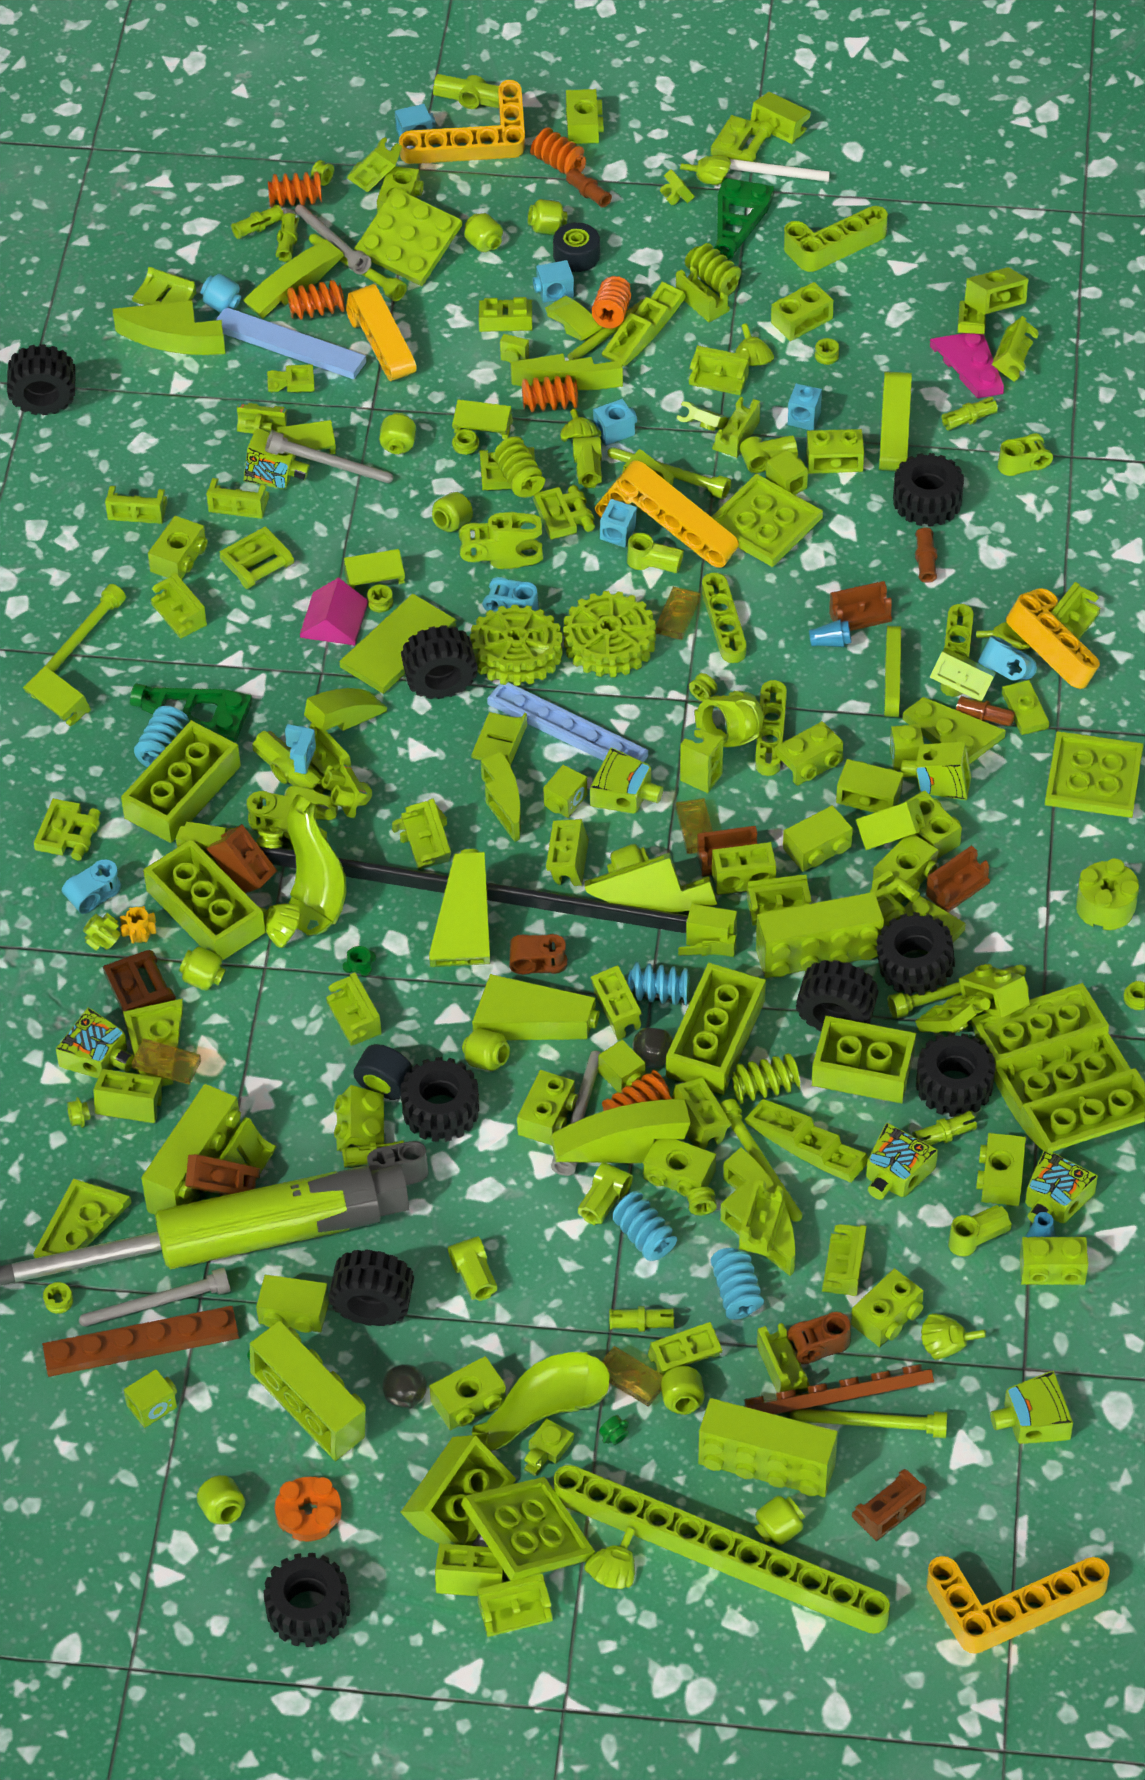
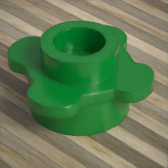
M355 946L347 951V961L343 963V970L346 973L355 972L362 976H367L372 972L371 964L376 960V954L364 946Z

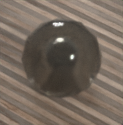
M643 1028L635 1035L632 1050L645 1062L646 1068H660L666 1064V1055L673 1039L666 1030Z
M397 1365L386 1373L383 1379V1393L386 1400L392 1405L411 1409L420 1404L427 1394V1381L422 1371L414 1365Z

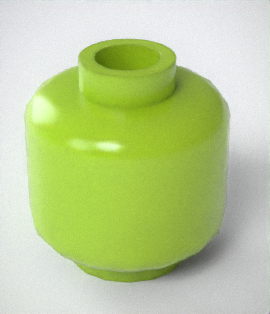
M539 199L534 205H530L527 221L535 233L554 235L560 227L567 224L568 215L566 211H563V206L560 202Z
M474 214L466 221L464 237L478 251L484 253L495 250L500 246L503 228L489 214Z
M394 413L387 416L381 423L380 445L392 454L408 452L412 449L415 442L416 425L411 418L402 413Z
M450 492L438 499L432 507L433 522L438 528L446 532H455L468 524L473 517L471 502L459 492Z
M630 844L611 853L612 863L608 864L607 868L610 873L648 860L649 856L645 847L639 848L637 844Z
M196 947L193 951H187L179 972L183 973L182 979L185 983L207 991L213 984L219 986L226 969L221 967L222 957L202 947Z
M478 1028L465 1038L462 1051L466 1062L470 1066L495 1071L507 1062L510 1047L503 1034Z
M678 1366L670 1369L663 1375L661 1380L662 1397L665 1406L670 1411L687 1415L700 1408L704 1402L705 1392L702 1377L696 1369L689 1366Z
M218 1475L206 1480L200 1486L197 1493V1503L210 1522L216 1525L233 1523L240 1517L245 1507V1497L232 1478L226 1475Z
M777 1495L756 1511L755 1516L759 1524L754 1528L765 1543L772 1540L775 1544L782 1546L803 1530V1522L801 1520L805 1516L790 1496L785 1499Z

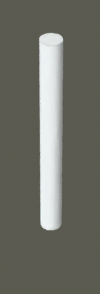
M730 159V170L829 182L830 178L829 171Z

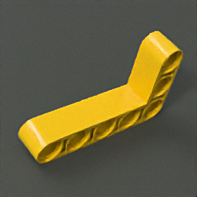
M505 80L499 86L500 125L405 131L399 137V144L402 146L400 158L408 164L504 159L521 156L525 150V130L520 84L515 80ZM510 117L516 118L515 120H508ZM510 140H517L518 142L511 143V142H509V141H510ZM486 141L492 142L491 144H484ZM459 143H466V145H464V146H459V145H457V144H459ZM439 144L441 146L433 147L432 145ZM407 146H414L415 148L408 149V148H406V147H407Z
M632 461L595 507L597 515L601 518L610 499L629 505L633 502L705 561L717 568L724 567L739 546L737 538L640 461Z
M939 1556L931 1560L929 1564L926 1587L960 1646L965 1651L976 1654L1101 1598L1107 1590L1110 1569L1108 1564L1098 1557L1086 1558L982 1606L957 1563L949 1557ZM945 1575L949 1579L940 1580L936 1578V1576ZM1088 1576H1095V1577L1099 1578L1100 1580H1098V1581H1091V1580H1089L1087 1577H1088ZM1065 1589L1070 1594H1061L1057 1590ZM961 1602L965 1604V1606L956 1607L952 1605V1603ZM1028 1603H1037L1041 1607L1033 1608ZM1007 1616L1012 1620L1002 1621L998 1617ZM976 1629L981 1631L982 1634L973 1635L969 1633V1630Z

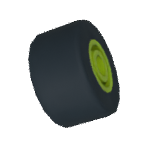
M575 222L560 227L553 236V258L555 262L567 260L571 272H583L594 267L600 259V236L597 230L588 224Z
M373 1044L365 1049L353 1073L358 1084L364 1089L384 1094L386 1099L396 1100L401 1097V1083L404 1082V1076L407 1072L412 1073L413 1066L404 1055L393 1048Z

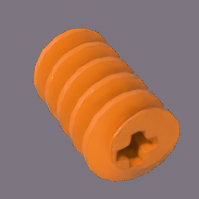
M549 127L544 128L531 144V155L543 160L544 163L551 165L554 169H558L563 174L567 175L573 168H577L580 172L585 168L586 157L584 156L583 147L576 146L575 142L569 141L564 136L561 137L560 133L553 132Z
M318 171L314 173L313 179H310L308 172H304L302 180H300L297 173H294L290 181L287 173H284L282 181H279L277 174H273L271 182L268 181L270 207L274 206L276 200H278L280 207H284L286 199H288L291 206H294L297 198L301 205H305L307 198H309L312 205H315L317 197H319L322 203L321 180Z
M611 276L602 281L592 306V316L598 325L612 329L622 324L631 300L630 283L620 276Z
M330 280L329 288H327L324 282H320L318 290L314 284H309L308 292H306L303 285L299 286L297 294L292 287L288 288L287 297L292 319L294 313H296L299 319L303 320L305 311H307L310 318H313L316 309L321 316H324L325 308H328L330 313L334 314L335 306H338L341 312H345L341 284L339 283L338 287L334 280Z
M566 375L564 383H562L560 377L555 376L554 382L551 384L549 378L544 377L541 385L538 378H533L531 386L527 379H523V408L525 409V406L528 405L530 411L534 412L536 404H539L541 410L545 411L547 403H550L552 410H556L557 404L560 402L565 410L569 401H571L574 409H577L578 391L576 379L573 382L570 375Z
M652 1070L651 1074L643 1075L641 1080L633 1081L631 1087L626 1086L622 1089L621 1093H614L611 1099L603 1100L602 1107L606 1111L640 1102L671 1099V1096L662 1076L657 1071Z

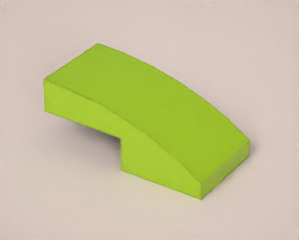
M566 295L545 307L547 316L564 324L566 334L583 341L602 329V326L596 323L592 314L586 308Z

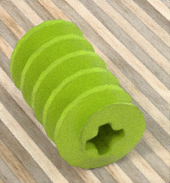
M705 243L694 247L685 257V266L690 269V266L695 267L698 271V277L719 294L723 292L728 297L735 291L742 271L738 266H734L731 260H727L724 254L720 255L718 249H713L712 244Z
M512 436L502 441L495 449V462L516 496L523 498L532 497L545 484V478L542 477L540 468L536 461L533 460L522 438Z
M789 1053L783 1055L782 1061L778 1056H773L771 1065L765 1058L760 1060L759 1067L754 1061H750L747 1065V1070L743 1064H737L735 1072H732L733 1085L740 1104L744 1102V1094H748L750 1099L755 1101L756 1091H760L765 1099L767 1098L769 1088L773 1090L776 1096L779 1095L780 1086L782 1085L787 1093H791L792 1083H795L798 1089H800L798 1068L794 1058Z

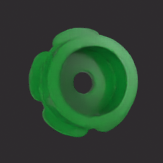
M619 1415L608 1419L599 1429V1433L603 1437V1443L609 1444L612 1442L614 1445L621 1443L629 1434L627 1431L629 1422L622 1420Z

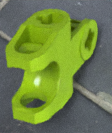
M504 512L490 516L488 523L466 524L459 529V539L461 541L460 556L467 562L490 561V564L497 569H514L537 564L543 560L542 543L534 540L542 535L541 517L534 514ZM525 523L536 525L533 529H521V526ZM470 531H475V538H471ZM471 548H476V555H472ZM532 549L537 553L532 556H526L522 551Z
M298 786L288 787L284 795L257 791L249 795L247 799L248 823L256 831L259 827L263 826L283 829L284 835L280 837V840L283 841L282 847L294 850L288 831L287 817L296 795L299 794L316 805L315 820L335 819L338 814V806L332 803L331 797L312 789ZM263 799H266V806H263ZM317 805H325L329 809H325ZM320 828L324 838L327 840V832Z

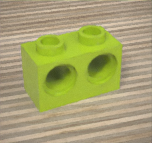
M395 166L385 175L377 198V213L394 187L416 198L422 196L424 182L420 180L419 169Z
M812 282L771 304V324L789 341H792L832 320L834 300L815 282Z
M924 790L905 801L919 799L925 827L919 829L920 832L915 833V835L937 848L938 858L960 846L961 824L957 818L951 817L943 809L938 799L932 798Z
M771 842L712 850V875L717 895L747 891L748 881L776 878V862Z

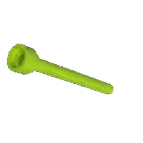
M314 233L309 236V241L313 245L325 240ZM343 256L339 261L348 266L347 258ZM372 268L361 274L381 286L385 295L395 302L402 299L407 291L406 283L400 279H388Z
M614 447L609 448L607 451L610 458L625 463L634 455ZM658 462L672 473L675 479L707 488L713 497L724 500L729 494L731 488L730 478L721 475L709 478Z
M109 584L102 591L101 602L45 665L47 668L55 672L107 611L118 608L125 601L126 595L120 587L115 584Z
M1022 964L1002 969L1010 970L1012 973L1022 976L1026 974V967ZM960 982L939 987L932 993L930 990L925 991V995L915 994L909 996L908 994L903 995L900 992L888 996V1007L893 1018L897 1019L907 1016L908 1012H911L914 1007L959 995L962 992Z
M727 1099L721 1102L720 1106L731 1122L730 1127L748 1154L765 1170L776 1187H782L783 1201H786V1207L791 1220L794 1222L800 1221L802 1219V1212L741 1121L742 1109L735 1099Z
M798 1409L790 1412L791 1419L801 1422L926 1430V1434H933V1438H946L947 1412L934 1411V1414H927V1417Z

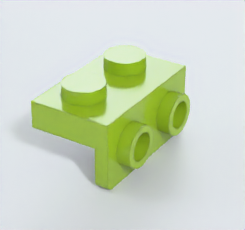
M821 721L775 746V755L793 772V783L799 786L806 781L812 780L824 771L836 767L843 761V741Z
M350 1085L342 1095L336 1098L334 1104V1112L337 1113L334 1137L337 1139V1151L341 1152L342 1148H347L350 1144L361 1147L370 1145L369 1142L376 1141V1144L384 1143V1094Z

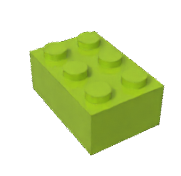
M825 1016L813 1061L811 1086L902 1104L915 1054L916 1033Z

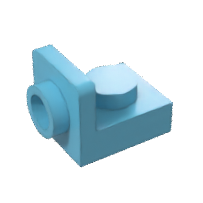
M287 724L285 728L286 745L291 747L290 759L294 760V770L297 773L306 774L316 749L315 730L304 726Z

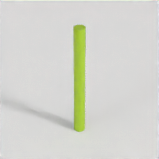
M644 299L626 311L624 320L630 312L635 314ZM621 324L616 328L601 329L567 355L568 359L582 358L614 334Z

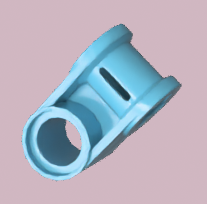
M496 577L491 580L489 595L484 598L482 603L486 611L492 610L494 612L498 611L500 606H504L507 609L511 608L512 605H518L519 608H524L527 605L532 606L534 611L539 610L537 588L533 583L508 580L502 577Z
M992 635L978 660L981 665L1000 673L1010 680H1029L1035 675L1037 669L1036 662L1031 656L1018 650L1009 642Z
M107 859L99 860L65 882L62 887V893L79 913H89L98 905L119 893L121 883L117 877L118 869L116 864Z

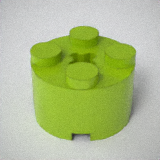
M1116 858L1094 863L1082 870L1076 900V910L1079 917L1092 927L1093 924L1103 926V930H1116L1127 925L1131 921L1137 905L1139 882L1136 875L1130 868L1124 865L1122 860Z

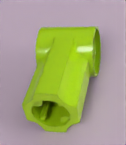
M791 435L762 441L760 437L756 436L749 437L739 447L747 469L751 473L765 471L766 461L787 450L796 458L798 457L796 440Z
M600 436L573 438L574 463H577L578 484L583 485L585 488H595L597 484L602 483L600 461H602Z
M635 533L630 536L628 541L627 564L635 570H644L650 566L678 573L684 550L654 543L652 538L645 533Z
M606 1162L601 1163L594 1175L592 1187L578 1207V1214L592 1225L602 1224L618 1199L622 1200L627 1195L633 1181V1175Z
M995 1205L973 1216L960 1215L954 1218L951 1223L948 1241L950 1251L957 1256L966 1257L973 1254L978 1245L1010 1231L1012 1224L1007 1211L1003 1206Z
M479 1236L448 1246V1254L456 1273L460 1272L471 1299L482 1301L490 1298L497 1291V1284L487 1264L486 1252Z

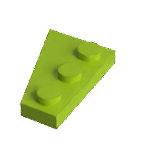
M922 697L903 712L902 718L909 725L920 724L922 735L933 744L966 742L969 764L1004 739L1006 732L1002 728L925 697Z
M183 998L123 1011L139 1075L162 1078L161 1087L171 1085L174 1082L184 1006Z
M73 1178L33 1253L34 1259L87 1247L132 1204L131 1197Z

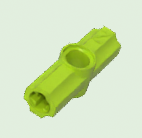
M441 74L436 75L433 95L458 100L463 107L468 109H475L479 105L499 108V86L487 84L482 77L470 75L466 79Z
M264 730L257 735L252 743V749L270 765L273 774L281 783L286 784L289 782L292 786L312 789L323 794L325 790L321 784L323 777L309 765L306 774L295 772L294 760L290 759V747L272 731Z

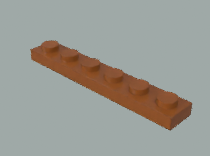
M227 1306L42 1343L47 1374L48 1377L236 1340L239 1339L233 1306Z
M921 1364L902 1367V1374L891 1376L890 1370L872 1373V1380L859 1382L858 1377L839 1380L840 1386L827 1388V1383L807 1386L808 1393L796 1395L795 1389L777 1392V1399L764 1401L763 1396L744 1399L745 1405L743 1406L770 1414H778L932 1383L934 1379L932 1369H922Z

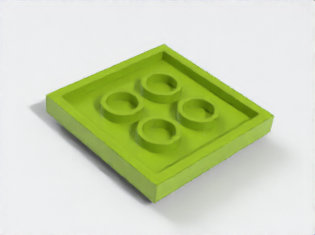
M394 187L355 246L354 251H363L371 258V262L423 286L462 227V220Z
M756 473L712 518L737 538L739 549L774 567L823 518V510Z
M1057 731L1045 806L1132 818L1144 743Z
M545 1476L467 1495L461 1503V1506L510 1581L582 1563L595 1553Z

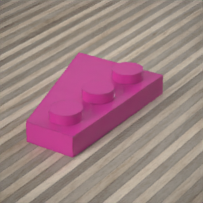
M962 333L930 339L932 350L934 352L938 351L944 357L943 362L948 367L952 366L959 374V379L977 399L1004 394V385L998 370L992 365L994 359L984 334Z

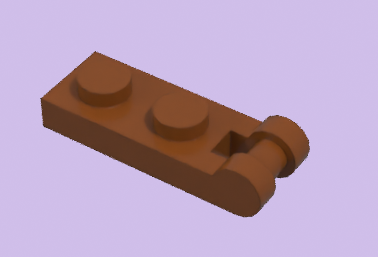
M197 1154L188 1155L185 1186L224 1195L252 1190L256 1188V1179L260 1178L261 1169Z

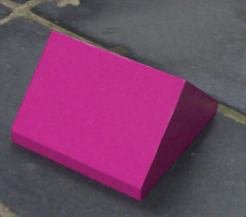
M338 577L313 592L300 632V638L356 645L368 600Z

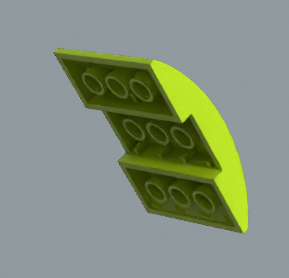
M1083 983L1030 999V1005L1002 1018L986 1013L971 1019L975 1036L980 1039V1045L986 1044L989 1047V1053H993L995 1064L994 1081L1008 1108L1029 1138L1045 1152L1050 1153L1145 1122V1082L1136 1068L1131 1069L1109 1034L1108 1022Z

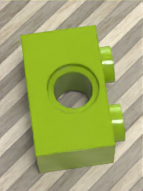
M596 89L566 90L568 140L576 144L599 143V132H604L603 117H598V115H602V99H597Z
M1009 267L967 278L964 303L984 315L1025 304L1028 278Z
M174 516L148 552L150 572L166 578L171 577L170 575L175 572L182 580L184 575L192 570L194 561L199 554H203L206 550L208 541L205 537L204 526Z
M915 834L906 836L873 868V880L890 870L895 878L881 888L901 878L918 891L920 884L928 878V875L938 869V849ZM901 893L894 896L900 904L906 899Z
M988 1133L987 1145L981 1144L979 1163L985 1164L984 1171L978 1170L976 1189L982 1190L981 1202L1019 1206L1026 1137Z
M655 1139L643 1162L644 1179L655 1186L670 1188L687 1197V1194L692 1189L709 1186L716 1172V1154L677 1139Z
M486 1356L429 1385L431 1403L450 1431L458 1426L463 1427L470 1424L475 1417L487 1411L491 1412L498 1409L506 1399L505 1383ZM466 1394H474V1395H475V1396H473V1397H464V1395H466Z

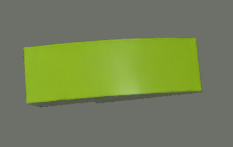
M343 688L308 697L304 716L322 732L335 726L344 731L387 712V707L369 691Z
M499 751L481 760L482 780L485 782L486 804L514 842L520 840L521 832L519 790L510 764L503 753Z

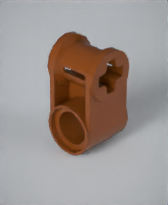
M522 934L514 936L510 942L509 967L511 971L522 975L530 973L556 974L564 971L568 964L567 956L564 953L566 950L565 940L557 934ZM552 942L555 943V949H552ZM551 958H554V961H555V965H554V966L552 965V960H551Z
M831 1312L809 1321L796 1323L787 1331V1336L795 1344L798 1351L796 1357L799 1363H813L821 1358L845 1351L851 1342L849 1318L841 1312ZM832 1331H840V1332H842V1333H840V1334H832V1333H830V1332H832Z

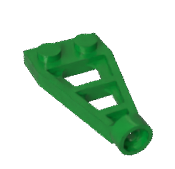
M724 178L717 198V242L714 249H718L720 255L724 254L727 260L733 258L734 253L768 212L774 196V186ZM730 204L753 208L747 216L729 213ZM726 224L742 226L739 233L725 230Z
M135 683L131 691L130 705L140 707L142 710L153 714L158 707L165 706L167 700H185L186 704L182 712L188 716L189 722L192 720L236 743L251 707L252 695L226 689L152 688ZM199 703L217 705L212 720L204 722L193 717L191 713L194 705Z

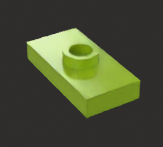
M960 301L957 333L984 334L986 314L984 315L964 303L965 301Z
M1029 680L1002 686V695L1009 710L1015 712L1014 721L1021 735L1049 729L1048 718Z

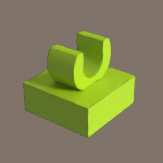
M672 169L663 175L669 183L663 185L659 191L667 197L666 200L671 205H675L679 201L680 196L686 203L695 197L684 181Z

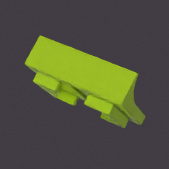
M148 267L147 276L132 297V301L142 305L190 301L197 294L196 285L193 281ZM168 288H170L166 296L162 299L161 302H159V300L162 298V296L165 294Z
M513 297V300H497V298L479 300V332L532 331V299ZM503 308H508V315H503Z
M489 712L471 758L482 760L501 751L511 766L528 725L527 713H524L521 717H509Z
M244 1117L219 1159L260 1168L261 1174L277 1146L266 1141L260 1135L251 1119Z

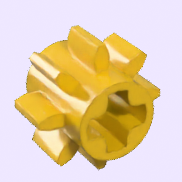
M145 906L130 907L126 916H120L122 937L129 935L133 944L135 942H148L151 934L157 933L155 913L148 914Z

